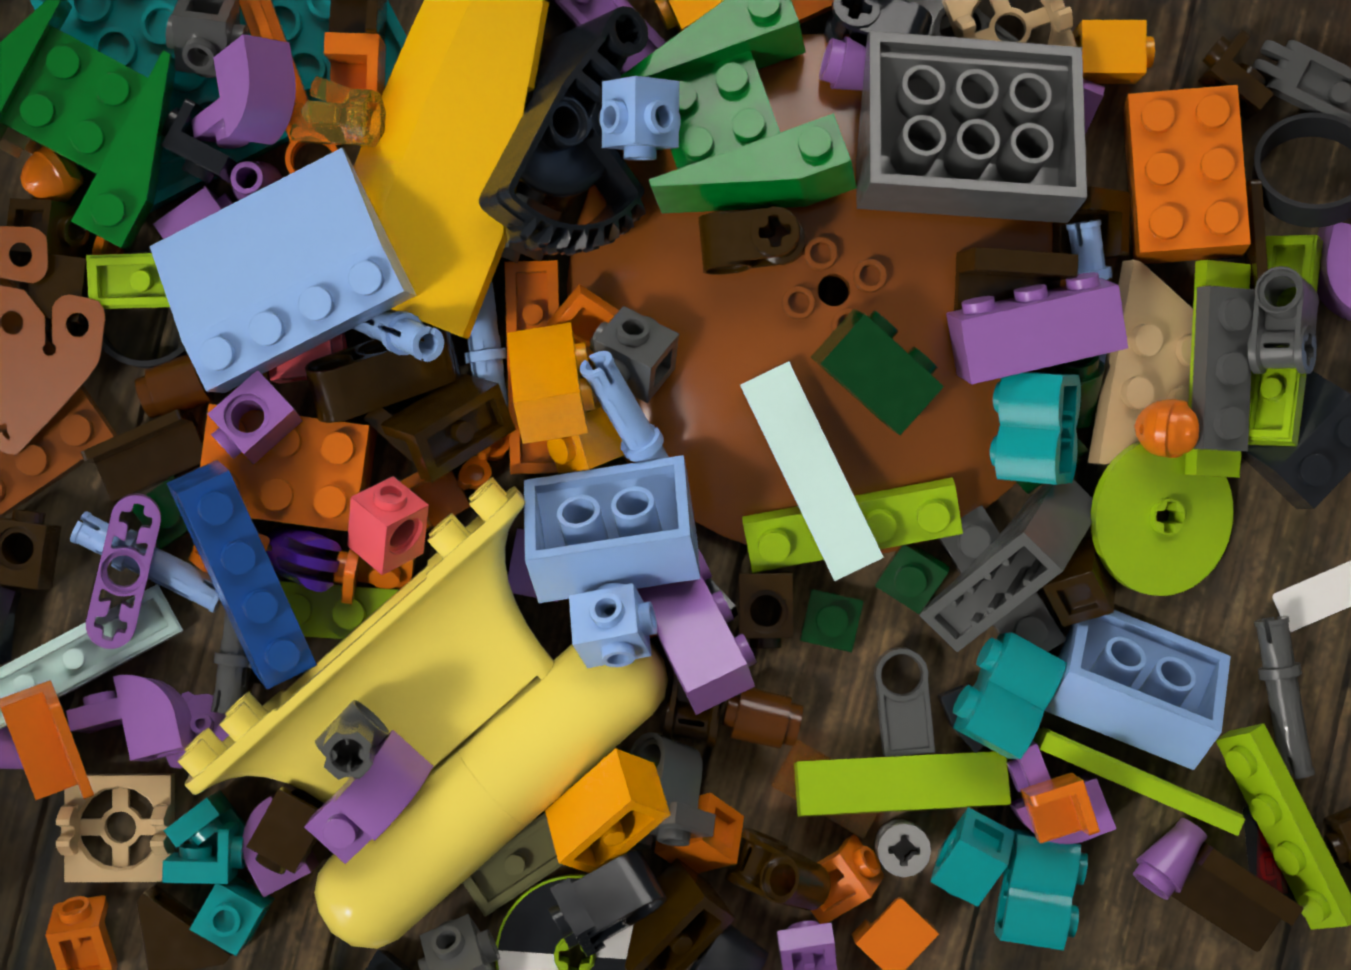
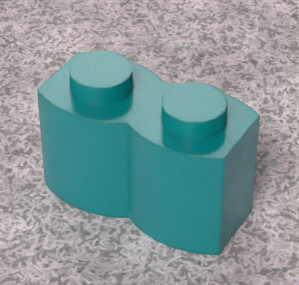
M1028 371L1002 377L1001 381L996 384L993 393V406L999 415L1000 427L998 435L991 442L990 460L992 465L995 466L997 479L1053 485L1073 483L1077 463L1076 427L1081 403L1079 375Z
M1009 632L999 634L996 639L991 637L982 647L976 661V665L981 668L977 681L973 687L967 685L961 691L954 704L953 713L957 715V719L953 729L1008 759H1021L1039 728L1044 710L1059 687L1067 662L1015 633Z
M1011 828L1015 832L1009 864L1003 872V881L996 909L994 933L1000 941L1064 951L1067 937L1074 938L1078 929L1079 908L1072 905V898L1076 885H1083L1085 882L1088 867L1087 854L1081 853L1080 843L1058 844L1047 841L1040 844L1036 840L1035 833L1032 831Z

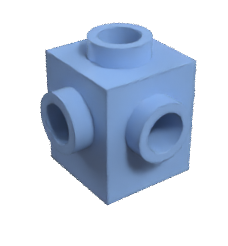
M642 76L603 81L602 108L600 111L602 148L624 150V159L655 160L657 159V150L679 148V129L681 125L679 81Z
M609 583L600 586L595 591L569 596L572 645L587 669L603 665L623 667L633 663L635 659L651 656L649 635L657 634L656 615L650 601L643 602L633 583L625 585Z

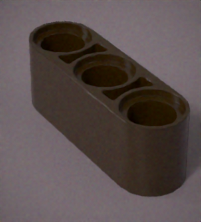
M423 323L426 326L438 329L444 338V348L441 355L430 362L423 361L424 359L419 360L411 354L397 355L387 350L382 341L377 339L311 361L306 365L305 371L318 420L325 423L345 421L456 381L461 377L462 373L453 334Z

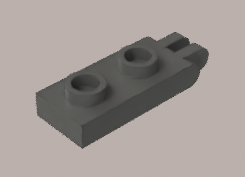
M1271 40L1264 41L1260 52L1278 63L1275 66L1265 60L1256 59L1252 67L1268 81L1266 87L1274 93V96L1309 113L1331 114L1351 122V67L1295 40H1289L1286 46Z

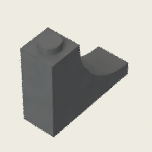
M1074 479L1073 483L1060 485L1045 484L1027 499L1020 511L988 548L947 588L931 600L919 616L956 652H959L1063 572L1092 523L1090 516L1093 498Z

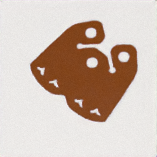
M0 226V278L33 284L40 281L48 270L47 237L39 229L30 226ZM16 243H25L32 252L31 261L22 267L16 266L10 259V249ZM0 285V425L7 424V432L10 436L9 439H6L0 431L1 452L17 455L83 385L97 366L101 355L106 321L104 308L99 301L71 294L61 296L55 301L52 306V343L55 345L56 351L53 355L48 356L43 351V346L46 344L45 315L25 290ZM8 311H16L23 318V328L17 334H8L1 326L2 316ZM73 313L83 314L89 322L88 331L81 337L73 336L67 330V319Z

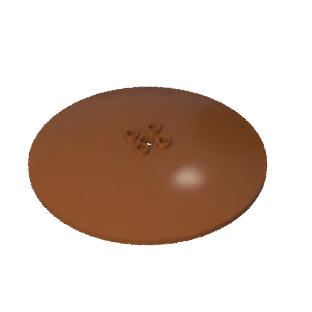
M803 34L806 53L759 69L761 81L780 132L834 113L852 161L856 181V156L862 91L831 89L829 82L820 80V67L828 43L824 34ZM616 149L624 159V150ZM670 149L657 150V159L655 160L624 159L644 188L641 200L646 214L638 221L633 222L634 227L627 233L620 235L619 238L615 239V242L600 246L599 249L587 253L582 251L570 256L567 298L581 284L616 309L620 310L625 306L679 333L675 370L648 403L636 397L635 399L649 423L654 425L655 428L658 427L664 437L662 446L668 456L684 455L695 522L721 536L747 545L742 516L798 506L740 386L788 361L854 496L953 477L960 517L962 518L981 505L986 509L1016 483V481L997 479L995 466L992 465L990 460L991 442L998 435L1000 427L999 415L993 406V393L996 384L1001 381V378L970 384L957 376L946 313L954 311L957 252L981 247L1052 253L1053 222L857 209L856 189L806 207L785 208L796 217L806 236L805 249L802 255L794 262L786 265L752 268L733 274L711 275L703 273L698 217L718 211L661 213L649 179L677 170ZM595 185L589 189L577 225L588 224L606 207V200ZM746 209V210H725V211H747V210H754V209ZM782 225L775 227V236L768 238L775 247L782 245L781 240L783 236L790 235ZM826 277H838L846 283L848 297L843 304L829 306L820 299L818 285ZM1066 279L1060 280V287L1066 286ZM853 309L865 313L867 316L874 310L880 313L899 331L893 338L896 343L907 353L915 346L938 367L932 376L944 386L943 389L901 435H898L883 424L810 358ZM589 360V364L593 369V362ZM1051 366L1031 372L1051 373ZM593 392L594 403H597L599 400ZM625 455L622 456L628 464L635 463L630 461L629 458L627 459ZM899 546L880 549L882 554L897 551Z

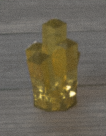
M316 76L311 84L310 96L326 102L307 100L306 103H294L293 112L288 125H292L290 135L293 141L376 147L385 131L386 110L380 92L374 90L352 89Z

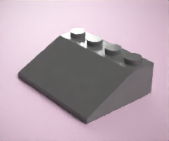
M869 31L866 43L856 156L857 209L1068 223L1087 199L1082 47Z

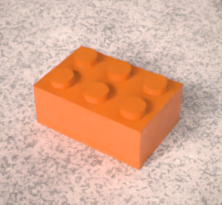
M1238 85L1128 94L1122 111L1134 260L1141 261L1143 264L1242 257L1251 245Z
M209 404L208 413L217 405ZM251 410L245 413L239 421V431L250 433L259 429L264 421V412ZM207 413L200 467L216 460L230 471L252 519L348 532L351 497L370 488L378 431L370 425L348 422L325 423L319 421L318 418L300 416L302 422L253 465L242 452L233 459L211 434L219 427Z

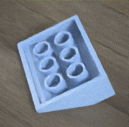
M344 148L326 155L150 246L181 341L206 392L226 393L241 385L257 370L263 374L417 296Z

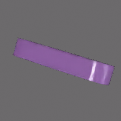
M133 493L124 496L116 503L111 513L86 619V631L93 643L102 648L115 649L122 647L130 641L136 629L161 523L159 506L151 497L144 494ZM134 504L143 505L144 515L152 518L150 526L142 525L140 527L136 544H148L146 553L132 546L112 545L114 536L125 541L129 524L127 521L120 519L121 511L130 512ZM118 556L133 558L140 567L139 578L131 585L121 586L115 584L109 578L107 571L111 560ZM101 589H105L116 596H135L133 605L122 600L119 620L126 622L127 628L117 629L114 637L103 635L104 626L96 623V617H106L112 599L100 598Z

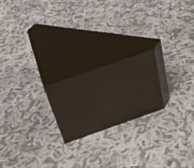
M156 884L142 893L138 899L137 908L148 970H195L224 965L234 956L189 930L198 914Z

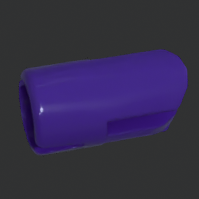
M282 524L274 528L267 535L270 539L269 544L272 546V551H266L276 574L315 592L327 591L333 586V582L317 576L320 571L338 572L340 561L326 555V549L341 551V547L337 542L294 524Z

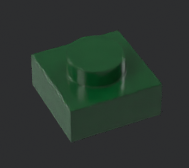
M174 475L146 494L157 503L161 511V523L156 544L160 549L168 548L189 533L167 486V482L178 478V476ZM134 504L132 510L143 525L150 526L152 518L144 515V506Z
M914 543L901 545L877 578L875 587L917 614H920L948 574L949 566Z
M811 589L799 640L852 653L864 601Z

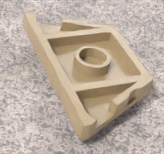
M1138 260L1122 262L1119 289L1128 349L1107 353L1105 371L1088 463L1109 464L1121 451L1139 441L1134 425L1138 415L1148 405L1166 399H1177L1187 402L1189 399L1193 308Z

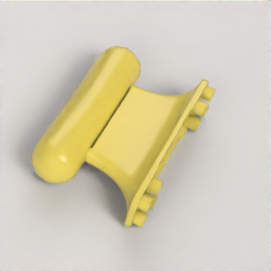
M493 477L481 485L468 498L471 501L469 505L478 516L466 527L463 526L453 513L439 522L428 533L430 538L427 541L437 551L427 560L428 565L316 663V666L307 670L286 690L281 689L263 706L250 692H247L225 712L226 717L219 724L229 734L228 737L221 741L208 727L184 749L186 752L177 761L189 773L184 785L194 795L231 778L255 776L287 783L305 791L325 804L346 783L349 777L338 780L324 768L326 757L316 746L315 740L353 700H356L371 710L385 724L389 733L394 730L433 765L432 770L417 794L375 841L371 839L346 864L335 854L332 855L318 873L314 891L318 912L332 934L354 947L378 949L402 937L652 716L665 698L668 683L665 661L652 641H650V657L635 659L633 663L623 667L603 665L588 669L572 644L554 660L540 645L516 604L505 564V546L508 531L514 519L525 505L524 496L515 486L505 492Z

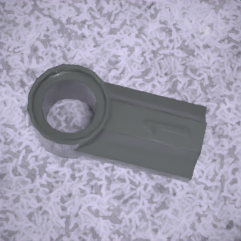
M353 700L315 740V744L326 757L324 768L338 780L344 777L360 779L373 765L376 748L390 733L385 724L371 710L359 701Z

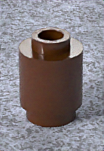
M188 354L145 370V376L135 379V388L139 401L150 418L163 416L177 409L188 411L214 401V392H206Z
M751 688L740 693L739 696L736 695L727 700L722 725L731 727L730 738L777 749H780L782 744L794 747L801 726L803 705L792 703V697Z

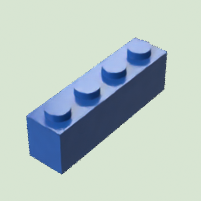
M216 460L167 482V486L251 668L266 689H270L316 666V661L230 471Z

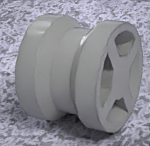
M903 818L892 819L883 824L876 833L874 840L875 854L883 867L891 874L900 877L914 876L921 872L928 864L931 855L930 841L924 831L911 820ZM910 850H916V851H911L910 854L905 857V861H904V856H905L906 854H908Z

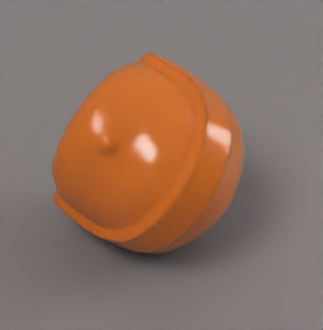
M44 146L36 150L27 159L20 177L23 188L36 199L55 200L67 203L78 188L83 185L85 179L76 163Z
M1166 399L1156 401L1141 411L1134 425L1136 436L1145 450L1160 457H1181L1183 454L1193 450L1199 439L1198 418L1196 413L1188 406V402L1184 400Z

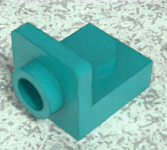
M219 790L205 798L163 831L176 848L189 840L191 844H196V846L210 844L212 845V853H217L218 829L227 822H239V836H243L246 823L222 791Z
M227 822L218 829L217 853H212V845L200 844L199 846H196V844L180 845L179 852H174L163 860L162 883L228 884L238 875V869H244L246 865L242 851L244 838L239 836V822Z

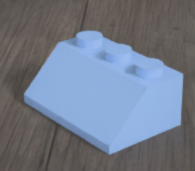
M684 455L524 480L525 563L538 603L569 599L570 595L595 591L600 586L609 583H621L624 585L633 583L637 589L701 579L697 533Z
M1114 610V613L1070 626L1066 641L1058 658L1067 662V666L1059 687L1045 711L1195 770L1222 733L1231 656Z

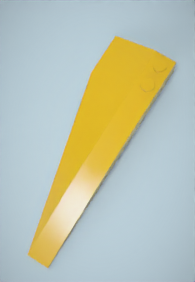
M424 0L390 74L353 166L417 295L391 309L412 313L418 316L422 322L465 339L470 337L507 243L506 227L482 210L479 205V197L524 114L527 92L534 90L549 2L545 0Z

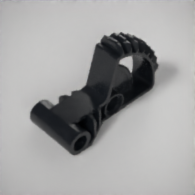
M622 6L556 36L544 53L539 63L532 99L479 197V205L482 210L506 227L507 243L514 242L517 244L523 242L525 251L542 250L543 255L561 253V255L571 256L582 251L587 253L599 249L600 246L615 242V239L619 238L620 235L627 233L634 227L633 222L638 221L646 214L641 200L644 194L643 186L616 149L602 148V128L598 123V115L602 108V82L620 79V72L627 58L641 52L648 41L646 22L641 14L632 7ZM520 180L541 194L563 198L579 195L595 185L605 198L607 204L602 212L588 224H568L553 220L535 211L515 195V188Z

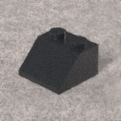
M1314 371L1306 375L1298 446L1248 445V451H1241V457L1296 509H1315L1351 471V394Z

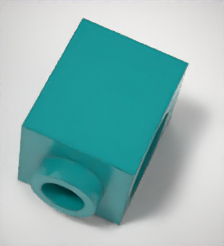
M968 807L939 848L930 882L941 887L950 895L959 897L978 907L1009 864L1015 832Z
M236 876L228 884L214 885L189 930L237 956L249 945L275 898L270 895L263 898L258 888Z

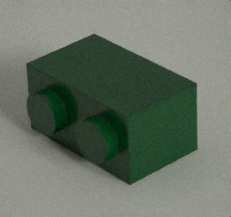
M853 309L810 358L883 424L898 435H901L943 389L944 386L932 376L938 367L915 346L907 353L896 343L893 338L899 331L880 313L874 310L867 316L865 313Z

